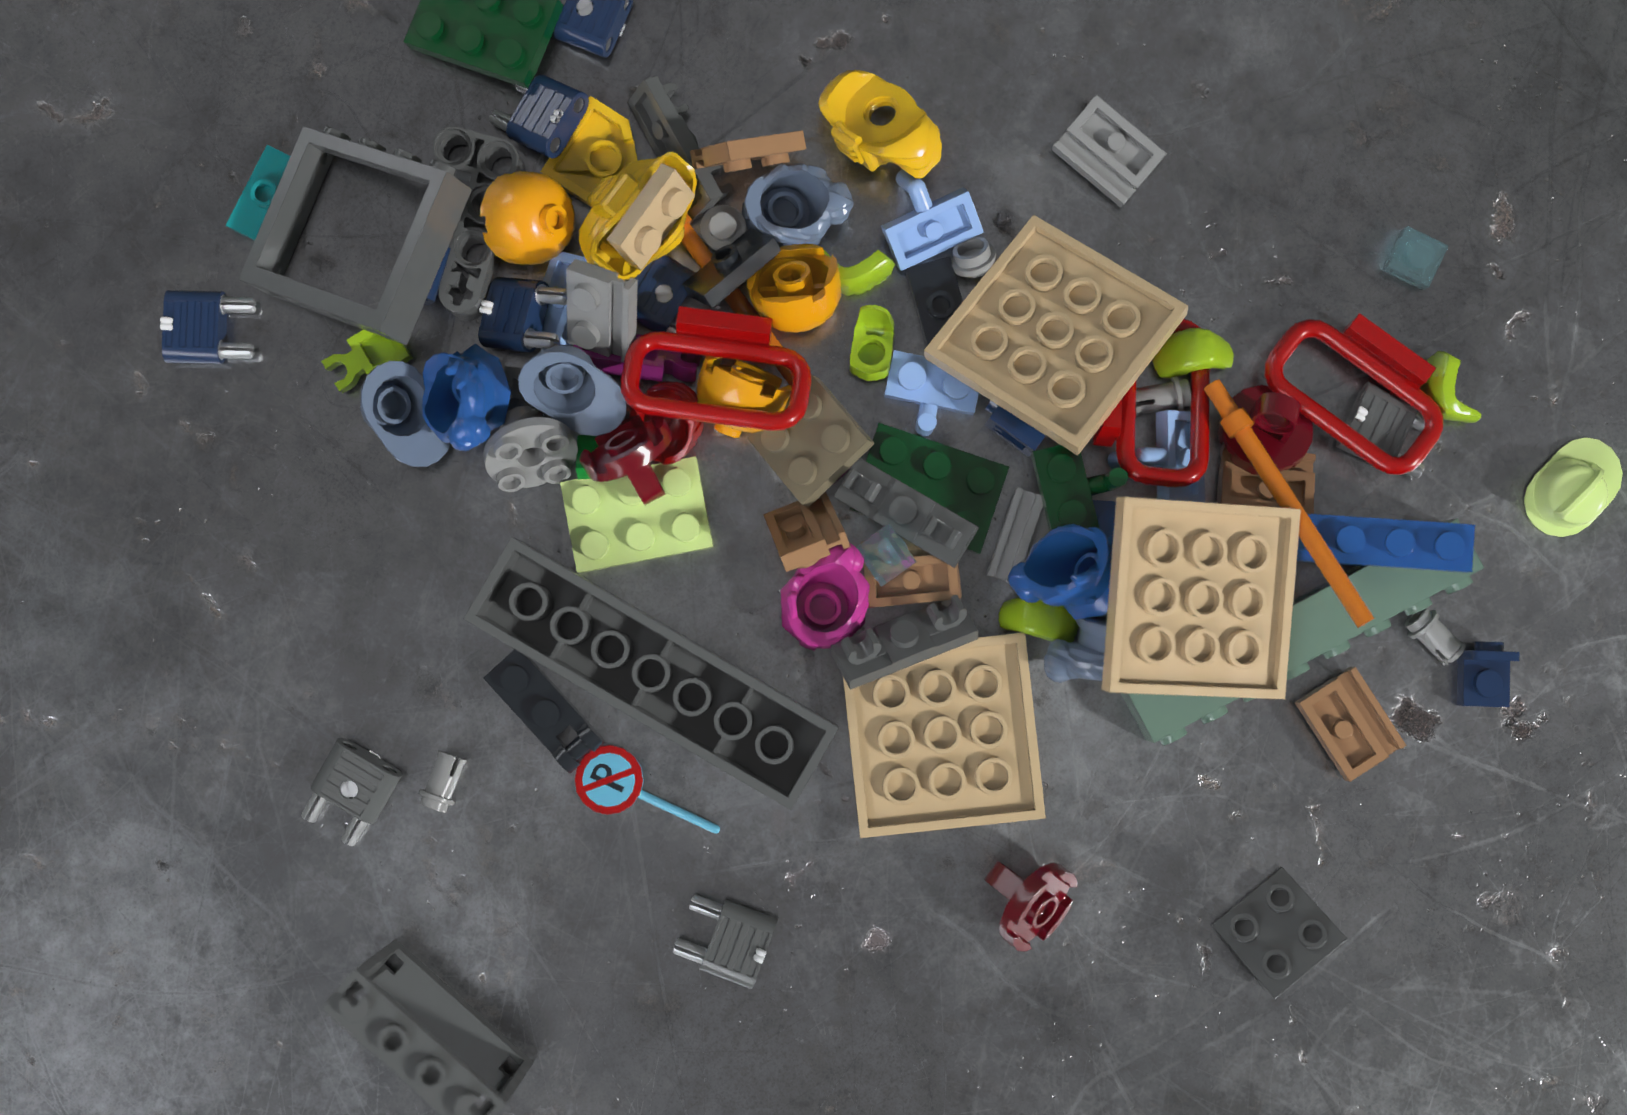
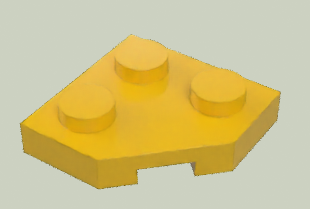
M592 96L588 98V109L563 152L556 158H549L540 171L542 174L559 182L566 192L588 206L590 205L588 204L587 197L601 179L610 175L617 176L629 163L638 161L629 120Z

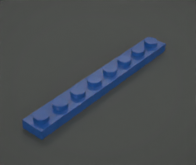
M1093 500L1099 528L1104 531L1107 537L1114 536L1116 501ZM1308 514L1339 564L1461 573L1472 572L1475 524ZM1298 537L1297 561L1315 562Z

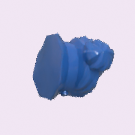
M475 343L462 353L458 351L454 354L437 353L425 362L423 370V383L425 386L422 398L423 418L427 426L442 442L451 443L456 450L468 451L487 441L491 431L505 423L511 391L498 357L485 351Z
M1075 524L1052 529L1032 546L1030 555L1025 562H1020L1011 569L1008 574L1009 584L1021 600L1028 603H1036L1038 600H1041L1050 606H1064L1075 620L1105 615L1108 612L1113 536L1107 537L1104 531L1097 527L1084 528Z

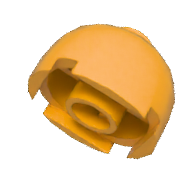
M516 171L511 174L506 173L498 176L486 189L480 205V217H485L487 233L482 232L485 243L495 256L508 263L536 265L557 257L569 244L575 229V211L571 198L559 182L542 173Z
M816 244L780 247L781 251L774 259H771L747 279L748 292L759 316L772 318L773 328L785 332H806L828 320L838 306L841 298V283L837 259L833 254L831 257L826 256L823 247Z
M705 357L696 387L699 403L769 412L784 410L792 386L787 385L780 388L783 379L744 361L736 360L735 364L729 367L721 365L723 358ZM722 424L714 425V429L718 432L734 438H739L742 431L749 433L763 431Z

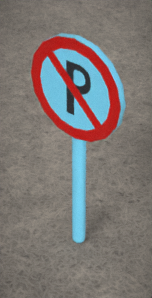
M613 745L601 746L595 752L590 751L585 754L580 761L581 765L577 767L574 778L576 792L583 804L594 812L606 815L621 813L631 807L639 798L714 834L720 832V827L717 824L642 790L644 782L642 767L636 757L625 748Z

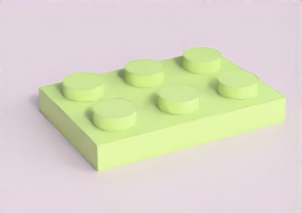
M697 457L684 458L673 464L663 465L658 463L651 465L666 495L647 505L643 504L627 475L606 482L593 481L592 479H575L560 482L577 573L714 548Z

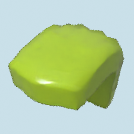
M824 250L825 255L831 257V256ZM877 250L854 266L843 267L838 264L841 294L845 296L860 295L871 290L875 285L880 284L891 275L895 263L884 252Z
M865 305L859 310L854 329L849 368L852 375L857 376L859 379L878 381L885 379L889 375L895 341L893 318L886 308L878 305Z
M1189 328L1172 334L1152 359V363L1161 378L1171 379V377H1179L1197 370L1231 368L1234 354L1230 344L1209 329Z
M1437 351L1427 359V362L1436 369L1420 389L1439 405L1444 420L1465 423L1479 421L1482 414L1464 405L1455 395L1456 378L1461 360L1445 351Z
M1019 597L1005 601L998 614L1001 628L1025 633L1051 642L1056 639L1065 640L1068 643L1073 642L1079 629L1076 620L1064 606H1050L1041 600H1038L1036 603H1028Z

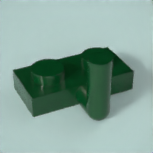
M1062 445L1031 453L1049 532L1052 529L1069 524L1079 525L1084 528H1099L1092 495L1113 491L1123 486L1128 480L1127 472L1122 468H1114L1108 473L1087 478L1081 452L1079 455H1076Z

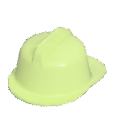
M1580 438L1572 440L1561 447L1534 475L1526 488L1524 497L1526 515L1534 527L1547 535L1558 537L1575 535L1588 527L1613 501L1621 488L1623 473L1619 458L1611 447L1597 439Z

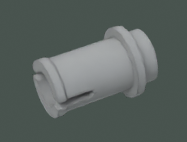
M1175 376L1171 377V382L1136 388V417L1171 409L1183 411V407L1191 406V391L1187 379L1179 380Z
M1425 608L1410 615L1404 624L1408 629V636L1411 639L1417 638L1443 666L1448 665L1449 662H1454L1464 652L1466 645L1459 641L1438 620L1440 615L1436 610L1429 611Z
M438 750V756L425 790H419V794L422 795L420 805L446 813L449 805L454 806L455 804L452 796L467 760Z

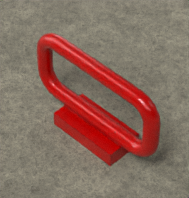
M679 306L676 333L664 331L648 332L638 336L630 344L624 359L621 393L630 407L637 412L647 415L780 431L795 426L804 417L809 403L812 381L811 369L805 358L795 350L770 345L772 318ZM653 350H665L781 365L787 367L793 374L790 402L783 411L769 412L648 396L639 388L643 360L645 355Z
M1360 313L1342 332L1322 320L1307 319L1295 323L1280 338L1265 362L1264 377L1272 392L1286 394L1296 399L1301 405L1300 414L1374 468L1386 474L1402 475L1416 469L1438 442L1443 431V414L1439 405L1428 394L1419 389L1427 382L1436 368ZM1311 337L1322 341L1423 416L1424 428L1405 454L1399 457L1389 455L1285 378L1283 367L1304 339Z
M1183 319L1172 334L1189 328L1201 327L1190 320ZM1210 369L1191 372L1190 461L1186 467L1182 469L1153 467L1138 461L1135 455L1136 381L1093 435V445L1112 447L1116 440L1118 464L1127 472L1128 477L1135 482L1177 488L1187 487L1199 481L1206 472L1209 461L1210 398L1204 391V388L1210 384Z

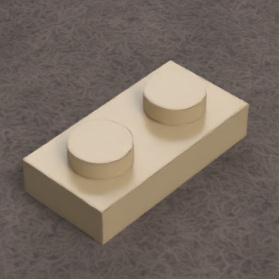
M661 163L607 240L629 265L642 271L652 255L657 252L660 244L677 220L684 214L688 205L695 197L694 193L674 168Z

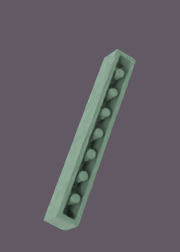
M1458 518L1441 521L1444 523H1460ZM1475 549L1473 551L1471 573L1360 565L1345 572L1375 618L1357 628L1328 582L1294 599L1287 680L1308 671L1310 666L1307 662L1321 654L1324 655L1325 659H1329L1348 650L1351 647L1348 640L1363 632L1366 637H1371L1392 626L1389 618L1402 611L1409 616L1424 610L1433 604L1430 597L1445 589L1447 594H1451L1472 584L1473 580L1470 575L1484 569ZM1121 693L1145 740L1153 743L1160 740L1162 746L1184 737L1187 734L1185 727L1201 719L1203 724L1222 717L1228 713L1225 705L1239 698ZM1242 698V699H1243L1244 702H1248V701H1251V700L1256 699V698Z

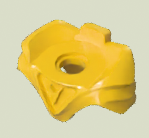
M848 70L832 79L821 93L818 101L819 109L833 127L831 135L834 138V142L837 144L838 150L853 162H858L870 171H875L880 165L890 162L898 165L914 178L921 179L940 161L942 142L938 126L927 116L923 108L917 106L912 96L900 86L889 83L879 76L866 71ZM890 106L896 111L895 117L888 124L875 125L871 122L873 112L879 107Z
M667 152L663 156L654 159H643L629 163L617 176L610 175L601 179L587 197L588 204L592 208L579 229V243L587 263L618 273V278L622 280L638 276L642 271L629 265L609 243L607 238L661 163L674 168L694 195L697 185L695 169L678 154ZM694 198L645 267L652 261L666 255L681 243L684 237L686 214Z

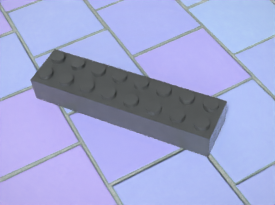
M513 537L510 538L463 618L789 810H792L839 729L837 724L530 545Z

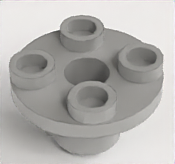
M518 406L507 412L505 423L501 425V429L495 432L486 443L483 459L487 473L497 482L499 489L504 492H515L521 488L536 487L547 483L559 484L566 481L571 476L570 467L575 462L578 448L575 436L566 424L552 418L543 417L541 411L535 407Z

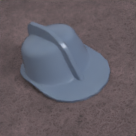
M557 345L548 349L542 348L538 355L533 356L523 365L518 376L519 391L525 401L582 435L598 436L610 433L621 425L625 417L626 401L621 393V387L609 375L595 367L590 356L580 348L571 345Z
M387 361L377 365L365 378L361 388L360 411L363 419L376 433L386 449L398 461L411 467H426L436 463L447 453L450 443L442 442L427 426L423 418L422 398L425 391L423 376L415 367L403 361Z

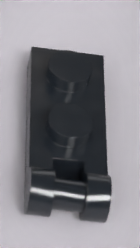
M514 649L483 677L568 773L571 774L581 765L579 759L590 749L595 752L605 743L596 729L537 664L521 652ZM568 726H571L578 736L566 746L558 736Z

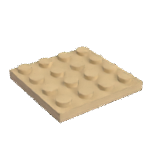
M1033 215L924 349V356L932 364L1074 454L1079 455L1186 317L1188 305Z
M1117 496L1101 690L1110 693L1285 699L1301 509Z
M1025 633L978 637V640L851 690L843 677L860 838L1046 818Z

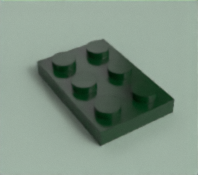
M420 0L403 42L412 50L528 89L534 80L564 5L560 0Z
M878 423L873 438L875 444L870 448L866 462L976 525L979 529L966 550L978 555L981 554L1009 466ZM850 507L849 511L863 515Z

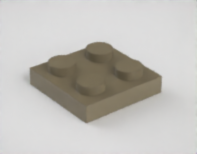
M811 375L812 381L807 410L804 417L795 426L780 431L763 430L752 433L747 438L801 505L810 507L875 444L825 384L814 375ZM790 397L788 398V401H787V403H786V406H785L784 410H785V409L788 407V405H789Z

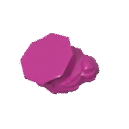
M850 542L849 548L843 549L842 544L829 548L831 555L819 559L817 563L810 567L797 568L794 576L780 590L782 627L797 639L802 647L812 651L816 649H831V645L842 641L843 638L852 637L865 624V614L869 606L870 584L860 572L863 568L864 558L860 551Z

